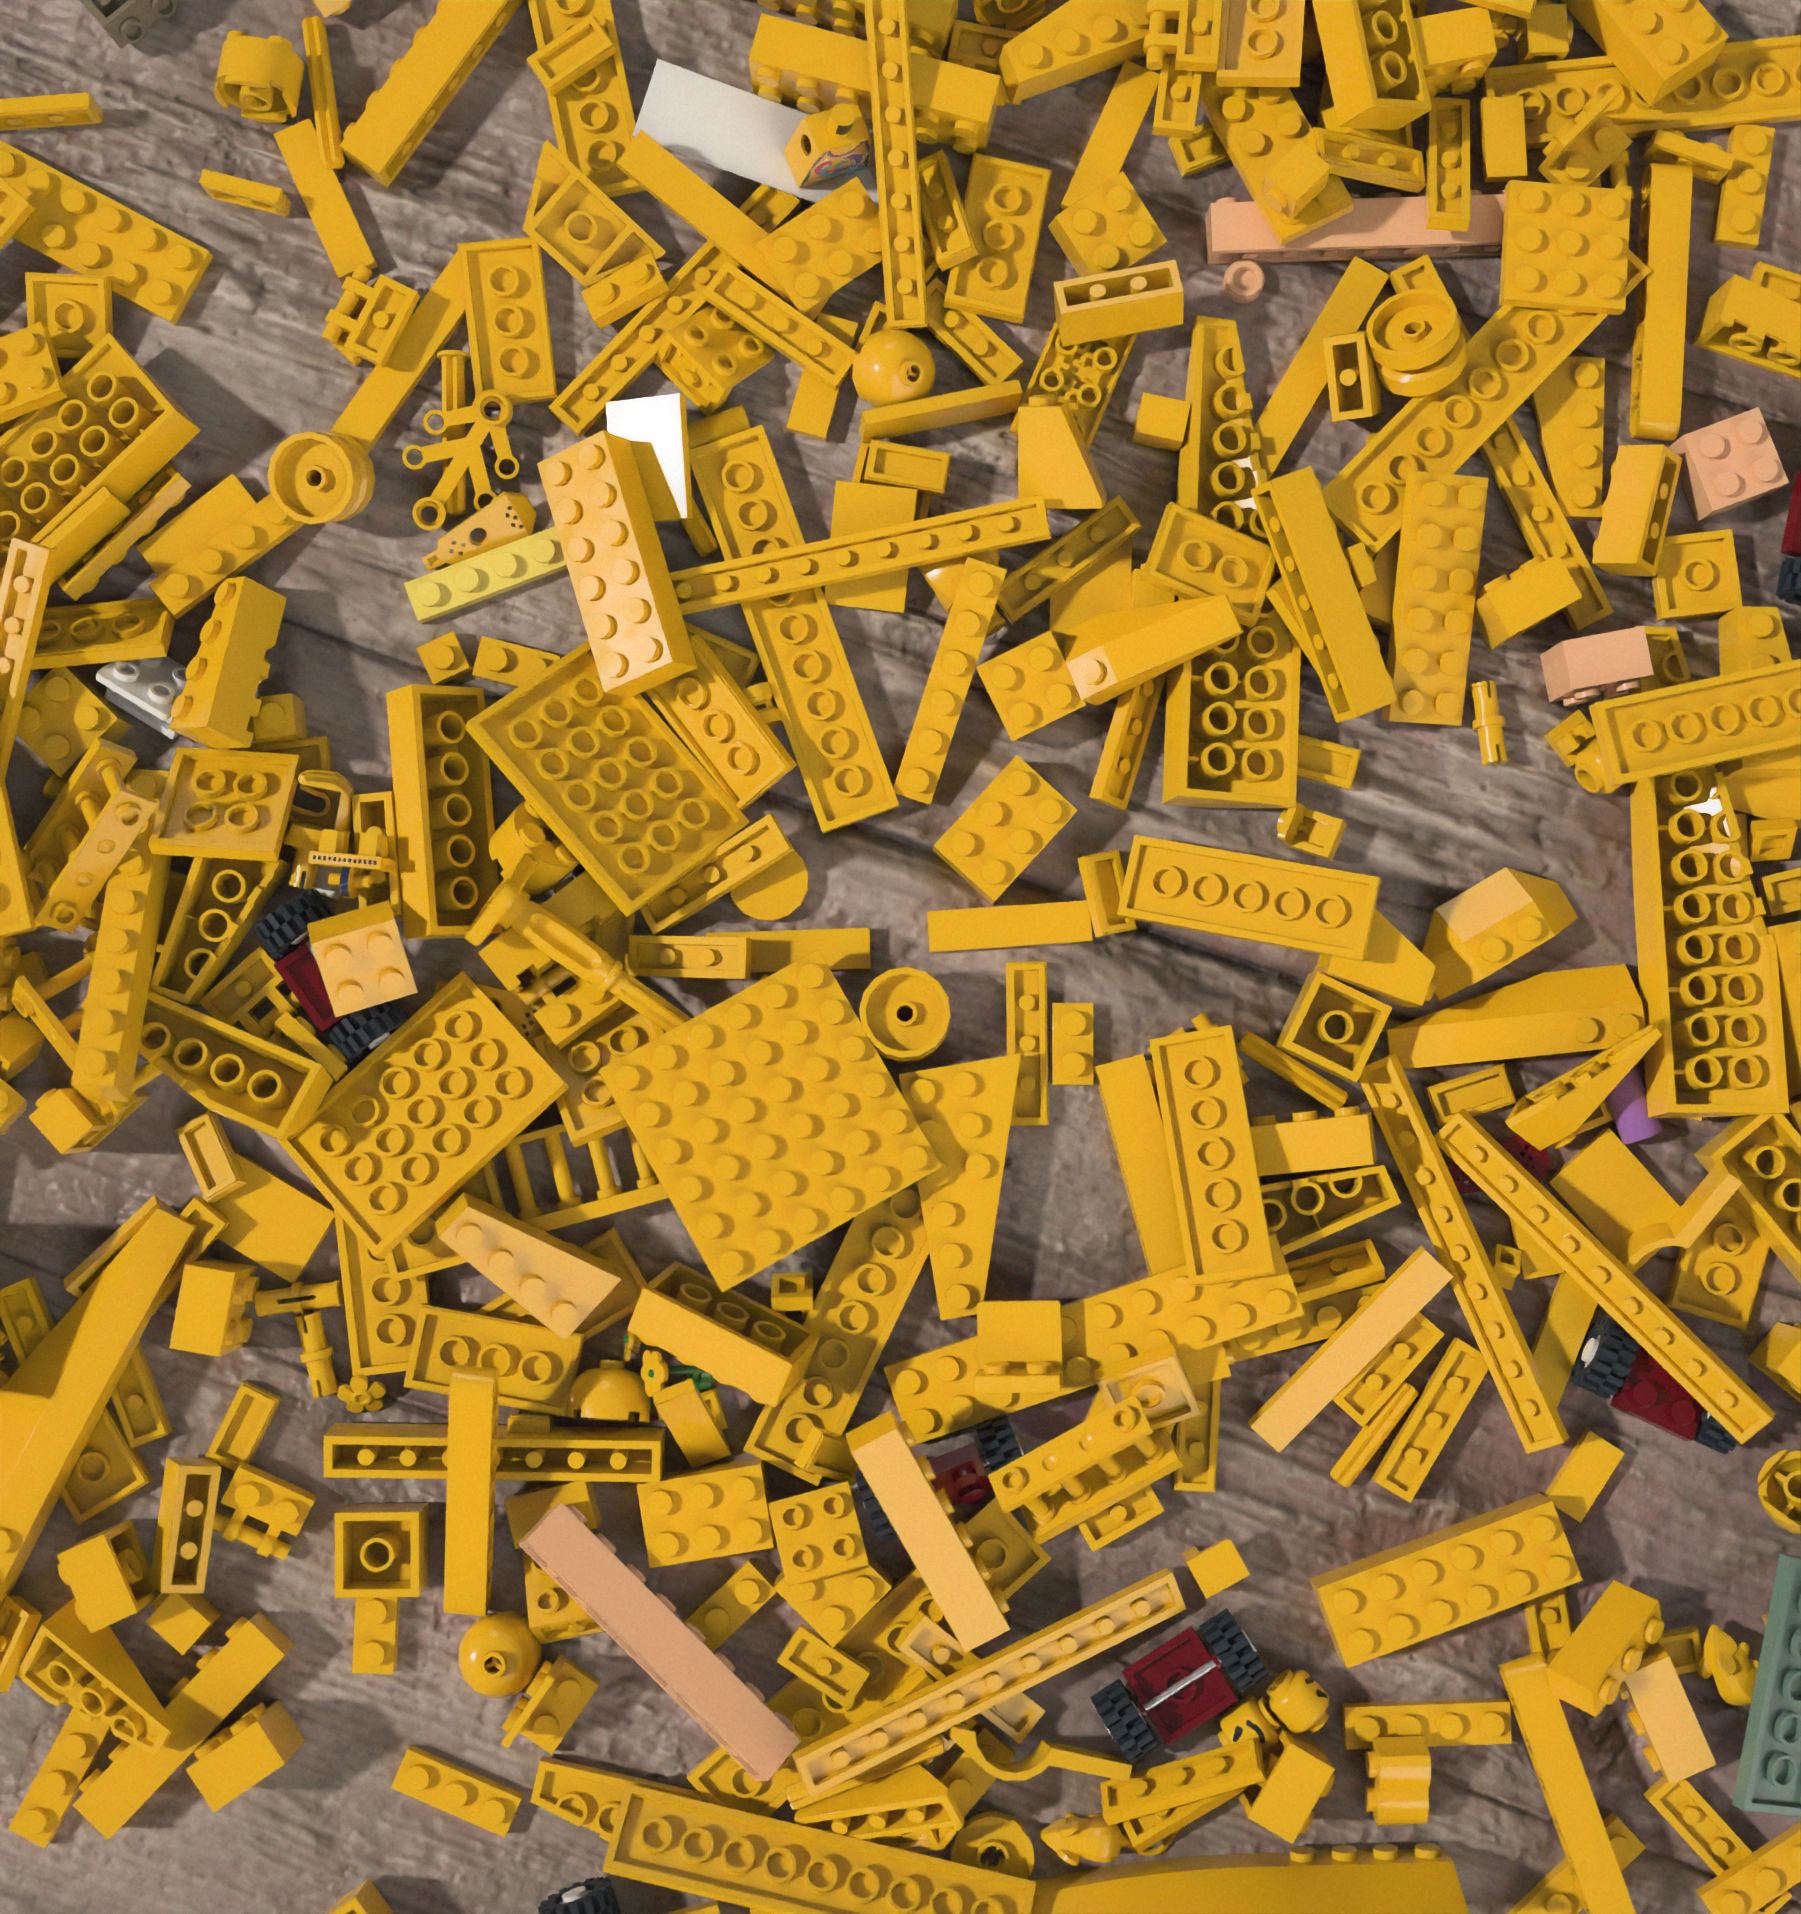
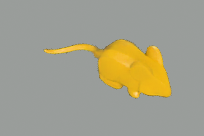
M1714 1624L1710 1626L1706 1636L1703 1655L1698 1664V1674L1704 1679L1712 1675L1714 1676L1717 1690L1726 1703L1734 1706H1751L1759 1661H1750L1748 1658L1750 1648L1747 1643L1741 1642L1737 1646L1731 1636Z
M1071 1812L1066 1813L1065 1819H1058L1048 1827L1038 1831V1836L1043 1842L1056 1851L1062 1860L1074 1866L1078 1865L1080 1858L1104 1863L1115 1861L1120 1854L1121 1847L1124 1846L1138 1854L1128 1835L1121 1834L1119 1824L1108 1826L1101 1813L1088 1814L1087 1818H1079ZM1179 1830L1167 1836L1157 1848L1145 1849L1139 1854L1142 1856H1156L1163 1853L1170 1846Z

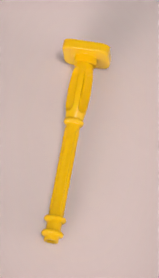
M526 853L521 856L492 893L464 937L473 945L479 946L497 923L505 929L511 926L518 934L551 959L577 974L586 982L597 986L600 992L608 990L666 1032L692 1019L622 969L623 964L621 961H615L606 951L597 946L576 928L547 911L541 905L529 900L531 895L523 890V887L536 868L537 861Z

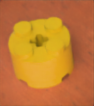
M237 30L229 31L222 45L214 96L228 110L230 103L241 108V116L249 120L270 124L286 122L287 115L291 114L292 118L296 116L305 69L304 63L292 51L293 44L286 38L269 36L268 39L249 36Z
M527 800L516 807L491 836L489 841L490 857L493 862L497 858L503 867L500 873L503 878L506 877L524 853L537 861L536 868L523 887V890L533 895L541 894L544 890L553 891L580 863Z

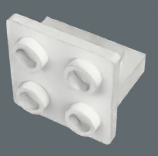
M167 656L111 662L97 671L95 679L107 687L104 696L106 700L172 740L181 735L170 730L169 726L173 718L171 716L172 705L176 698L182 694L187 682L185 677L187 667L182 666Z

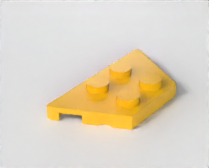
M548 140L543 143L522 228L527 235L584 287L601 281L650 252L655 259L663 257L666 251L555 146Z

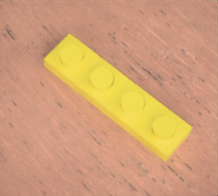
M554 526L404 583L416 618L422 624L568 568L557 530Z

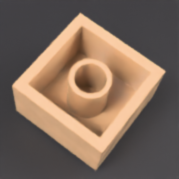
M1759 407L1685 434L1668 447L1682 458L1679 480L1696 522L1771 495L1789 483Z
M1644 626L1561 641L1540 655L1549 703L1563 700L1564 707L1589 702V698L1600 696L1601 693H1603L1604 699L1629 694L1628 691L1641 688V681L1654 675Z

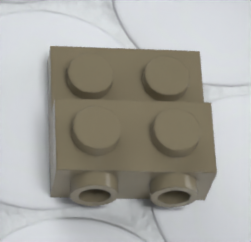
M80 0L120 49L128 43L136 44L140 42L145 36L146 29L159 18L164 19L172 16L176 11L177 3L181 1Z

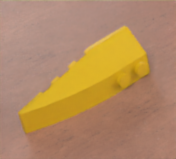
M1625 964L1543 972L1443 1010L1386 1029L1385 1031L1388 1056L1396 1053L1402 1068L1411 1069L1607 1049L1645 1027L1643 1003Z
M149 991L138 1053L206 1108L282 1142L314 1117L333 1082L332 1077L321 1064ZM87 996L85 997L83 1003L81 1004V1007H82L83 1009H85V1003H86V998H87Z

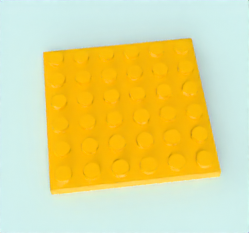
M819 949L598 1070L721 1293L942 1167L877 1050L864 1033L861 1022Z

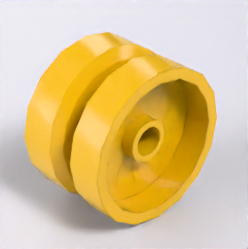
M1428 288L1406 290L1384 301L1374 310L1367 321L1366 337L1374 357L1379 378L1383 386L1392 393L1408 397L1431 394L1445 388L1454 381L1467 364L1468 349L1460 329L1461 323L1457 308L1451 297L1440 290Z
M337 432L293 434L281 442L270 458L267 475L271 495L279 508L292 519L307 524L331 523L352 519L361 513L371 500L376 481L373 462L364 447L350 436Z
M910 967L890 969L874 978L864 991L859 1008L861 1027L878 1054L886 1060L901 1064L920 1062L934 1054L946 1039L951 1017L949 999L941 984L925 971ZM907 1008L908 1013L913 1012V1017L906 1022L899 1020V1009Z

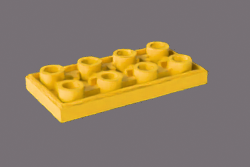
M1056 320L1020 406L1029 403V397L1042 394L1057 395V402H1068L1089 450L1138 333L1062 347ZM1018 410L1009 429V434L1018 437Z

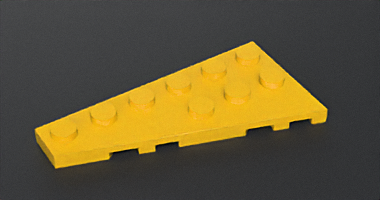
M1021 1053L899 1074L902 1096L942 1165L941 1168L917 1181L941 1321L977 1315V1303L984 1301Z

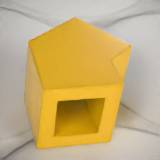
M1497 1243L1488 1255V1258L1501 1287L1512 1291L1515 1278L1520 1273L1522 1250Z

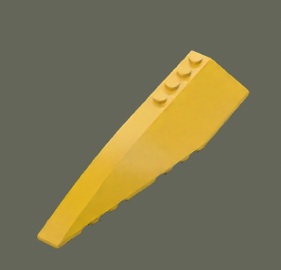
M1196 315L1193 324L1185 401L1189 402L1191 406L1183 443L1180 447L1176 504L1270 545L1250 492L1251 489L1268 482L1265 468L1262 469L1258 452L1261 449L1258 432H1254L1250 413L1253 405L1250 393H1246L1243 378L1245 366L1236 321ZM1278 564L1275 567L1269 588L1282 576ZM1175 595L1174 602L1185 600ZM1267 595L1255 626L1249 628L1240 624L1244 633L1167 671L1162 804L1199 808L1296 807L1301 647Z
M111 333L102 338L62 377L68 398L23 415L0 437V578L4 574L12 537L23 538L39 544L103 486L126 503L201 431L173 397Z
M1644 626L1654 675L1641 681V688L1631 690V695L1689 683L1688 679L1691 675L1676 627ZM1715 764L1631 782L1632 876L1640 998L1643 1003L1645 1027L1660 1018L1667 1024L1661 1037L1644 1054L1648 1118H1701L1789 1113L1777 946L1773 933L1768 934L1763 919L1766 911L1761 897L1757 898L1750 877L1753 874L1749 858H1744L1738 840L1741 838V832L1722 772L1717 773Z
M159 1207L0 1389V1609L6 1596L10 1595L63 1488L74 1470L197 1228L195 1224L162 1207Z
M1418 1843L1415 1845V1849H1398L1397 1846L1392 1844H1377L1373 1846V1850H1357L1353 1846L1337 1845L1331 1848L1332 1853L1315 1854L1314 1848L1296 1846L1292 1847L1290 1852L1189 1856L1119 1864L1034 1880L1036 1888L1031 1914H1469L1454 1862L1446 1850L1434 1843Z

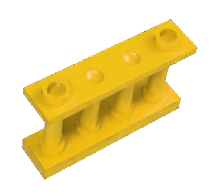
M96 736L25 845L24 850L30 854L33 861L31 874L27 878L43 883L47 892L34 913L36 923L72 934L158 805L155 799L129 790L124 784V779L137 761L133 750Z
M99 930L88 936L83 950L84 959L35 988L22 975L15 980L12 992L14 995L12 996V1002L18 1012L25 1018L31 1017L72 1071L74 1069L78 1044L70 1034L81 1028L84 1009L80 1008L59 1021L45 1001L91 974ZM150 1062L135 1071L131 1093L163 1072ZM89 1100L94 1110L100 1116L107 1115L113 1124L121 1119L126 1108L122 1101Z
M564 1123L523 1135L520 1132L503 1148L520 1208V1213H517L518 1220L529 1225L533 1224L545 1231L667 1199L668 1196L629 1126L626 1129L640 1180L636 1181L638 1189L622 1193L621 1186H616L604 1138L601 1137L588 1142L600 1191L596 1192L597 1200L582 1203L581 1196L576 1197L560 1137V1133L567 1132ZM544 1138L560 1202H557L558 1210L542 1214L541 1207H536L520 1144Z
M1133 1394L989 1474L988 1477L1002 1511L1007 1514L1020 1506L1033 1540L1041 1545L1184 1465L1168 1431L1164 1427L1153 1430L1138 1397Z

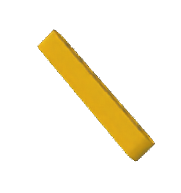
M1648 163L1642 177L1637 257L1651 271L1636 286L1629 415V433L1633 439L1674 441L1680 428L1693 171L1690 165Z
M454 1365L449 1389L444 1613L487 1617L490 1607L500 1377L499 1369Z
M1538 1651L1499 1664L1501 1678L1585 1913L1636 1914L1559 1698L1551 1694L1547 1666L1542 1655Z

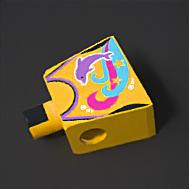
M839 103L832 109L803 118L783 153L798 188H802L868 168L872 138L858 105L855 103Z

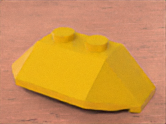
M1504 867L1434 909L1422 954L1436 966L1433 977L1437 978V986L1434 992L1436 999L1440 1001L1488 977L1553 938L1579 918L1559 884Z
M915 1764L799 1809L794 1816V1820L798 1825L915 1853L943 1850L956 1832L963 1827L964 1818L949 1789L920 1764Z

